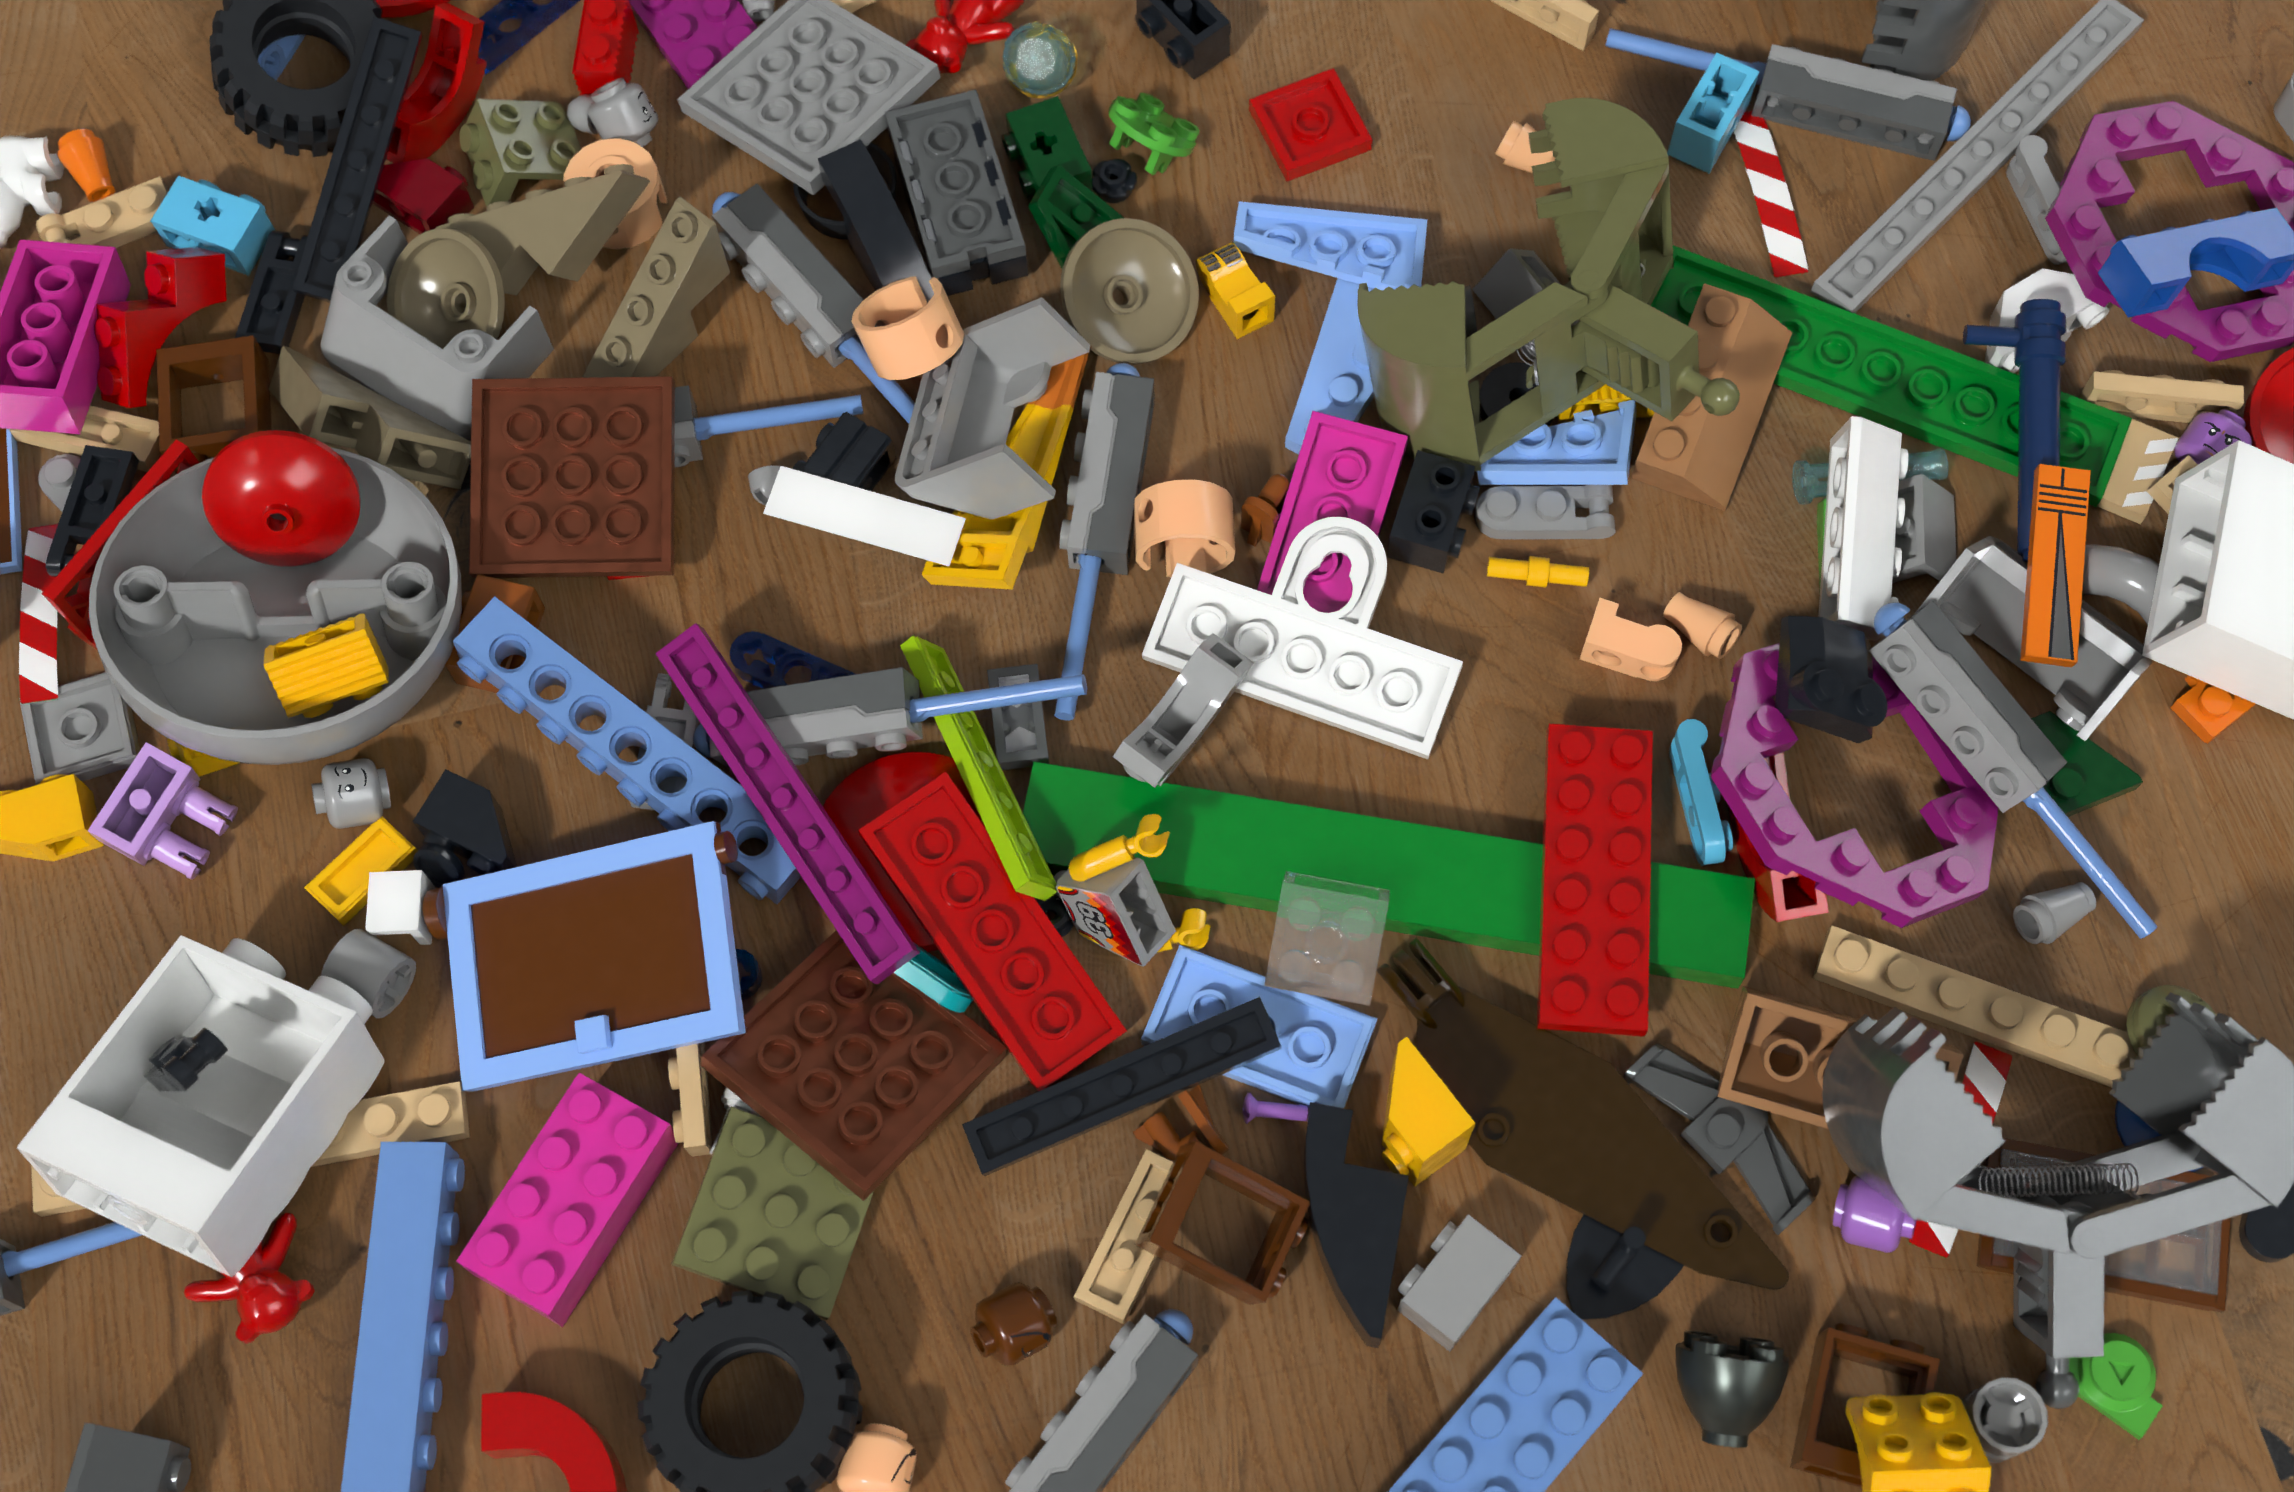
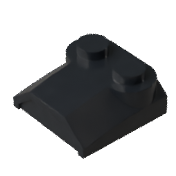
M1786 616L1781 619L1775 708L1782 713L1785 719L1858 744L1872 739L1873 727L1882 723L1886 717L1887 700L1882 688L1873 680L1872 654L1869 652L1871 645L1865 633L1823 617Z

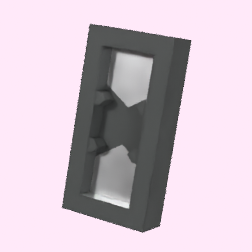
M1037 664L987 670L989 688L1039 681ZM1042 701L991 708L996 755L1002 770L1032 767L1033 761L1049 764Z

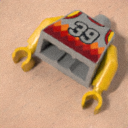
M1148 814L1141 819L1136 836L1127 839L1125 835H1121L1086 850L1071 860L1068 870H1061L1054 876L1058 891L1055 894L1062 899L1077 932L1083 938L1143 967L1156 953L1172 950L1175 943H1180V945L1196 951L1202 949L1208 941L1210 925L1205 924L1207 913L1197 908L1184 911L1180 927L1175 928L1144 860L1134 856L1135 853L1139 852L1143 856L1152 858L1158 857L1163 853L1170 832L1154 835L1162 819L1157 814Z

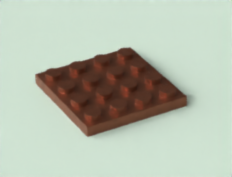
M672 376L472 379L469 574L473 578H476L477 575L492 578L674 575L675 381Z
M836 930L744 1015L746 1033L719 1039L701 1055V1066L864 1201L1004 1059L1007 1047L963 1012L958 1013L943 1007L895 973L889 975L879 984L870 982Z

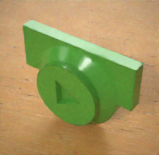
M2106 1333L2104 1334V1356L2069 1358V1371L2073 1373L2079 1384L2078 1397L2138 1440L2142 1439L2163 1406L2151 1397L2156 1384V1371L2153 1361L2145 1348L2128 1336Z

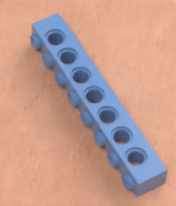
M494 596L453 640L460 659L457 665L466 675L477 683H481L486 679L499 689L496 693L497 696L511 710L518 714L526 710L539 720L536 724L537 727L551 741L560 745L565 740L578 750L577 758L590 771L599 776L604 771L619 782L616 786L617 789L630 802L639 807L644 802L648 803L651 808L659 813L657 820L668 831L704 823L698 817L707 808L717 807L722 809L727 815L720 822L721 832L730 831L736 840L738 848L737 860L725 865L741 876L738 879V883L753 897L762 900L767 896L778 905L800 879L801 875L739 783ZM510 655H521L526 658L524 663L515 669H505L500 666L501 662ZM550 685H559L566 689L562 696L554 700H546L539 696L541 691ZM597 715L606 720L601 728L594 731H586L579 727L581 721L588 716ZM629 746H638L646 751L644 756L635 762H626L619 758L621 751ZM677 776L686 781L684 788L676 793H666L659 789V784L668 777ZM757 838L764 841L767 848L759 855L748 856L739 850V846L747 839Z

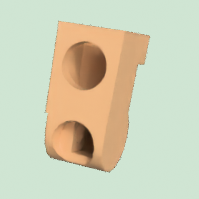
M1599 598L1580 660L1649 681H1660L1669 677L1675 669L1682 651V642L1675 630L1666 625L1659 624L1647 627L1617 617L1615 615L1619 604Z

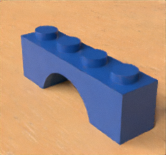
M2272 208L2257 212L2245 211L2237 216L2219 220L2207 219L2199 224L2180 228L2168 227L2160 232L2142 236L2129 235L2119 240L2111 248V255L2098 274L2127 317H2134L2168 309L2192 277L2190 270L2207 271L2222 276L2237 285L2244 292L2283 284L2294 270V231L2279 210Z

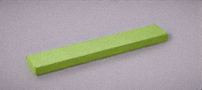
M914 635L900 645L914 677L919 680V687L924 698L964 692L944 648ZM969 711L934 716L1014 890L1046 901L1058 892L1056 889L1057 884L975 712Z

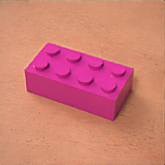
M20 239L0 291V428L69 434L81 433L98 384L97 373L100 369L99 344L95 336L97 304L126 301L131 288V283L116 247Z
M578 1073L456 1262L474 1276L563 1327L677 1147L678 1143H676L673 1127L670 1123L585 1075Z

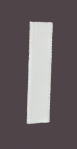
M780 466L763 512L766 515L949 567L966 520L964 517L784 466Z

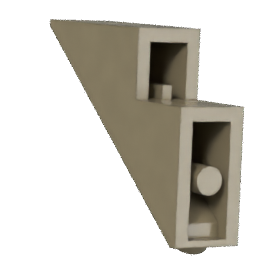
M613 165L604 169V175L595 178L576 177L568 179L564 182L565 187L560 189L533 190L525 194L524 200L515 203L508 201L491 203L486 206V212L477 215L469 213L453 215L448 218V224L438 226L435 229L443 228L463 231L480 241L492 255L499 269L504 293L517 296L538 265L549 275L578 282L650 181L647 178L635 175L632 165Z
M681 196L675 200L582 378L656 377L698 337L690 311L727 277L730 271L716 223Z
M282 346L269 391L304 435L321 442L354 448L360 456L372 459L392 469L406 479L461 489L471 461V441L287 346Z

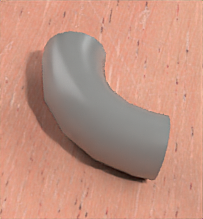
M2086 544L2082 595L2108 596L2121 601L2138 612L2148 625L2159 564L2148 557L2122 547Z

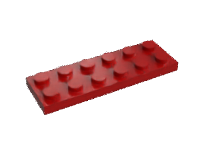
M1564 724L1548 725L1546 731L1537 1029L1645 1037L1648 1032L1653 731Z
M946 771L858 829V834L1037 1092L1048 1088L1127 1032L1035 898L1014 890L986 828Z

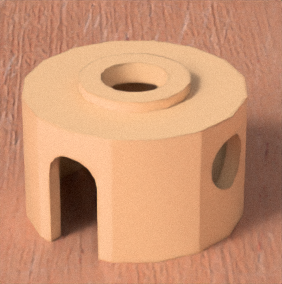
M620 138L603 139L583 147L570 159L564 173V182L576 177L595 178L604 175V169L609 166L628 164L633 166L635 175L647 178L650 181L603 246L613 250L632 248L648 241L660 230L663 224L657 206V195L660 203H667V197L657 166L650 153L637 143Z
M914 276L892 282L880 288L864 299L853 312L851 322L875 372L880 378L902 380L922 375L947 361L963 344L964 332L947 294L937 278L933 277L929 280L934 292V296L929 302H927L918 280ZM880 320L886 325L875 327L876 323Z
M1173 480L1157 483L1142 490L1135 497L1136 562L1143 570L1151 569L1150 547L1162 541L1165 543L1167 577H1172L1177 563L1212 574L1224 569L1234 560L1233 500L1227 489L1206 481Z

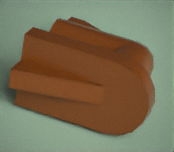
M1275 474L1270 477L1258 497H1247L1241 507V528L1249 532L1247 543L1256 547L1260 539L1270 544L1272 543L1279 520L1278 514L1282 511L1290 485L1287 477L1284 475Z
M1198 1085L1191 1091L1185 1090L1178 1095L1214 1150L1220 1154L1228 1151V1145L1214 1125L1202 1087ZM1164 1112L1153 1115L1142 1126L1133 1131L1138 1140L1161 1151L1164 1158L1174 1162L1182 1145L1194 1141L1203 1144L1195 1130L1181 1139Z

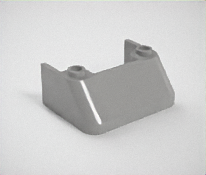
M389 215L339 269L321 339V351L328 364L338 373L471 441L472 379L529 378L554 350L538 311L530 305L499 340L484 331L471 329L454 336L443 349L377 307L376 305L388 293L389 280L394 264L408 244L397 220Z
M1042 297L962 329L964 332L963 344L957 352L940 366L923 374L895 473V483L911 498L987 519H996L1055 497L1056 490L1006 445L1015 407L1028 402H1034L1045 393L1052 366L1086 354L1090 349V344Z
M1988 536L1972 544L1962 552L1917 611L1933 600L1959 633L1968 636L1975 634L2055 694L2054 701L2059 706L2056 715L2067 725L2079 731L2077 736L2086 741L2154 660L2142 656L2144 645L2082 600L2078 661L2072 668L2020 661L2027 563L2023 562V557L2018 555L2016 550L1993 536Z

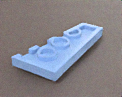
M1239 201L1233 244L1240 251L1357 284L1367 283L1368 287H1376L1379 290H1384L1388 286L1395 290L1401 285L1408 289L1414 284L1421 288L1427 219Z
M1340 278L1337 279L1285 438V448L1297 454L1300 453L1312 411L1358 422L1374 398L1358 317L1359 284ZM1368 287L1369 292L1374 289V288Z

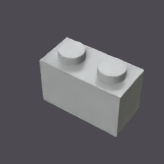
M1469 1214L1459 1227L1451 1221L1444 1227L1431 1245V1248L1438 1253L1426 1269L1416 1264L1397 1289L1404 1295L1398 1311L1449 1352H1451L1522 1257Z

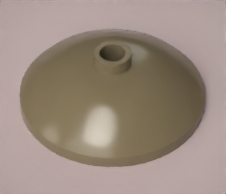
M1121 218L1104 222L1092 228L1074 244L1062 269L1060 294L1066 319L1090 344V350L1107 360L1116 363L1142 364L1159 359L1180 345L1194 323L1198 309L1199 290L1193 264L1184 248L1172 235L1150 222L1140 219ZM1114 289L1121 291L1124 301L1122 305L1114 301Z
M443 228L426 231L406 245L394 264L387 293L388 314L442 349L454 336L465 330H481L498 339L505 310L504 288L499 269L486 247L468 233Z

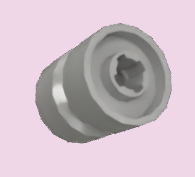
M1999 1378L1970 1392L1961 1400L1989 1463H2000L2034 1448L2044 1437L2048 1426L2047 1409L2041 1396L2025 1382L2016 1378Z

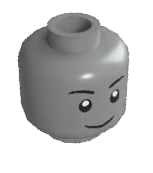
M619 78L605 84L591 94L593 102L588 108V116L602 140L620 138L635 142L641 147L647 145L652 140L649 132L655 128L658 122V115L639 84L634 82L626 83L624 78Z
M369 758L326 764L321 771L322 782L311 784L316 814L327 813L329 823L336 829L372 824L383 816V809L391 808L385 768L377 769L374 762Z

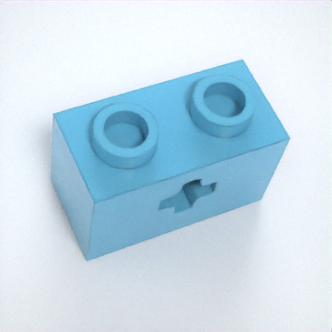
M1716 53L1676 121L1667 154L1710 173L1750 103L1760 71Z
M179 175L150 220L166 246L173 249L199 247L225 254L226 268L248 276L263 253L269 233L275 230L265 213V207L255 198L245 194L237 197L223 192L218 186L207 180L201 179L195 182Z

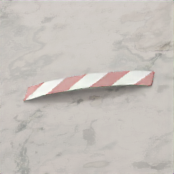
M1753 111L1744 112L1734 130V134L1753 190L1774 277L1808 273L1809 270L1800 231L1770 131L1764 118L1752 116Z
M58 524L28 529L20 604L19 685L21 704L58 698V611L41 594L55 578L48 575L46 560Z
M1974 1042L1962 1081L1964 1092L1973 1094L1974 1103H1979L1983 1106V1114L1992 1116L1993 1124L2013 1057L1995 1048ZM1917 1219L1912 1239L1909 1238V1243L1947 1258L1958 1229Z

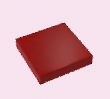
M1334 68L1249 99V111L1286 182L1372 149L1373 139Z

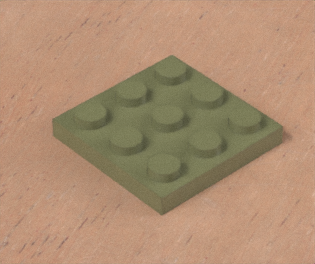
M731 1106L671 1265L742 1291L750 1290L753 1295L763 1297L766 1291L782 1294L787 1301L791 1303L799 1301L811 1308L820 1319L828 1320L874 1191L864 1201L861 1200L767 1120Z

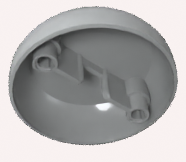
M332 448L351 468L359 486L361 506L356 528L344 546L331 556L308 565L281 567L263 564L239 554L226 545L212 529L203 508L202 488L206 472L214 458L207 459L179 472L153 489L127 513L105 543L96 563L90 586L89 617L92 636L105 671L125 702L144 722L163 736L186 748L223 760L262 765L302 763L332 756L376 737L406 715L429 690L448 661L454 647L453 640L459 632L462 613L461 572L452 538L442 517L429 499L411 482L392 469L367 457ZM276 513L270 515L272 518L277 520L287 519L282 514ZM365 614L389 667V683L383 684L382 690L370 698L354 700L350 696L333 702V707L320 716L305 718L303 714L288 718L264 668L265 648L269 645L285 642L289 638L305 635L309 631L325 628L329 624L345 621L349 617Z

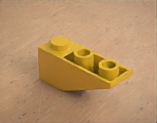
M75 774L52 775L44 778L40 784L18 791H0V854L54 862L103 847L104 844L88 832L89 827L97 817L93 792Z

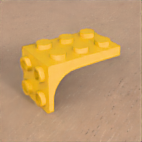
M1932 1392L1925 1395L1902 1396L1874 1394L1868 1397H1853L1847 1400L1846 1415L1858 1449L1862 1492H1989L1991 1465L1959 1397L1952 1394Z

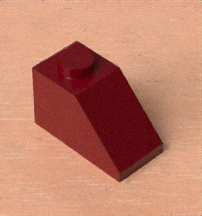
M428 158L385 164L373 201V205L418 234L448 224L449 217L470 213L474 208V204L467 191L468 182L463 175L451 166L442 168Z

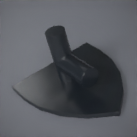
M1583 1214L1573 1232L1567 1256L1566 1289L1571 1311L1582 1320L1606 1319L1632 1311L1658 1296L1678 1275L1684 1265L1645 1246L1646 1236L1639 1227H1629L1621 1234Z

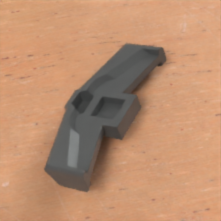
M1660 1043L1652 1046L1624 1073L1623 1078L1628 1084L1632 1083L1693 1121L1680 1136L1719 1175L1732 1162L1735 1163L1771 1221L1772 1229L1777 1235L1785 1230L1816 1199L1768 1124V1111L1717 1097L1718 1079Z

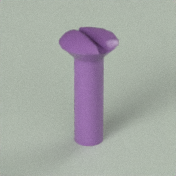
M1250 1092L1245 1096L1243 1119L1246 1124L1255 1117L1307 1121V1105L1257 1101Z

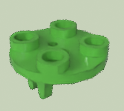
M1140 93L1137 100L1118 96L1109 107V117L1116 125L1110 145L1116 150H1119L1122 145L1128 148L1133 140L1152 150L1145 170L1151 175H1155L1157 171L1164 173L1174 156L1186 157L1193 152L1196 146V139L1200 133L1198 127L1182 118H1174L1163 111L1165 107L1163 102L1150 94Z

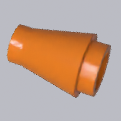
M77 129L63 135L57 143L59 148L57 157L83 189L88 200L96 202L113 195L115 188L111 181L103 140L96 137L94 132L89 129Z

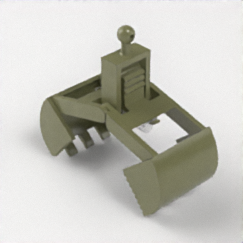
M1596 98L1566 99L1545 104L1546 109L1542 114L1546 129L1528 133L1531 153L1553 151V157H1555L1553 162L1532 166L1534 185L1544 186L1561 182L1562 188L1570 186V191L1535 198L1538 219L1552 218L1555 221L1554 226L1557 230V238L1560 239L1559 245L1562 248L1564 265L1567 266L1566 270L1569 275V282L1565 285L1556 282L1552 283L1466 338L1465 284H1458L1452 281L1448 285L1439 282L1432 286L1426 283L1421 288L1414 284L1408 289L1401 285L1395 290L1388 286L1382 291L1375 287L1370 292L1367 283L1359 284L1358 317L1380 425L1384 430L1408 436L1405 455L1415 459L1417 450L1473 465L1475 466L1474 471H1481V464L1605 384L1670 421H1673L1695 396L1701 398L1703 407L1707 412L1716 416L1728 415L1736 409L1740 399V393L1736 384L1725 378L1711 380L1699 373L1698 331L1651 306L1669 269L1674 268L1669 157L1660 137L1636 113L1606 100ZM1522 346H1525L1527 351L1536 359H1530L1523 351ZM1521 348L1523 354L1533 361L1534 364L1527 363L1520 356L1518 349ZM1528 348H1530L1536 354V356L1533 355ZM1514 351H1517L1522 361L1530 365L1526 371V387L1530 389L1535 383L1538 386L1480 422L1479 380H1474L1469 384V380Z

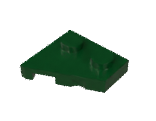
M1060 165L1049 169L1028 205L1061 269H1063L1065 260L1074 244L1086 232L1104 222L1124 218Z
M2051 711L2031 718L2068 762L2043 786L2067 817L2134 791L2143 783L2137 773L2090 739L2086 741L2077 736L2079 731L2067 725Z

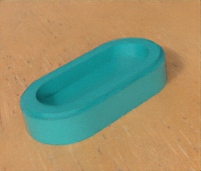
M914 943L920 953L894 973L943 1007L954 1012L964 1013L973 1001L970 993L951 967Z

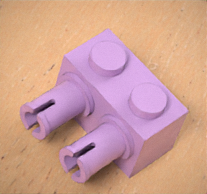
M145 742L89 827L88 832L99 842L145 866L148 860L155 858L193 880L200 873L201 869L183 857L188 856L198 863L205 865L210 851L202 849L171 832V824L176 816L184 814L221 836L229 828V825L225 824V820L215 816L212 812L233 822L238 807L230 805L198 787L200 777L192 767Z

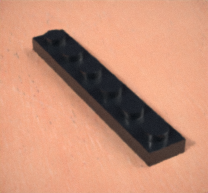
M373 17L292 289L296 293L330 303L339 269L360 247L422 40L421 31Z
M1258 997L966 1122L962 1126L983 1176H987L1282 1049L1262 1000Z

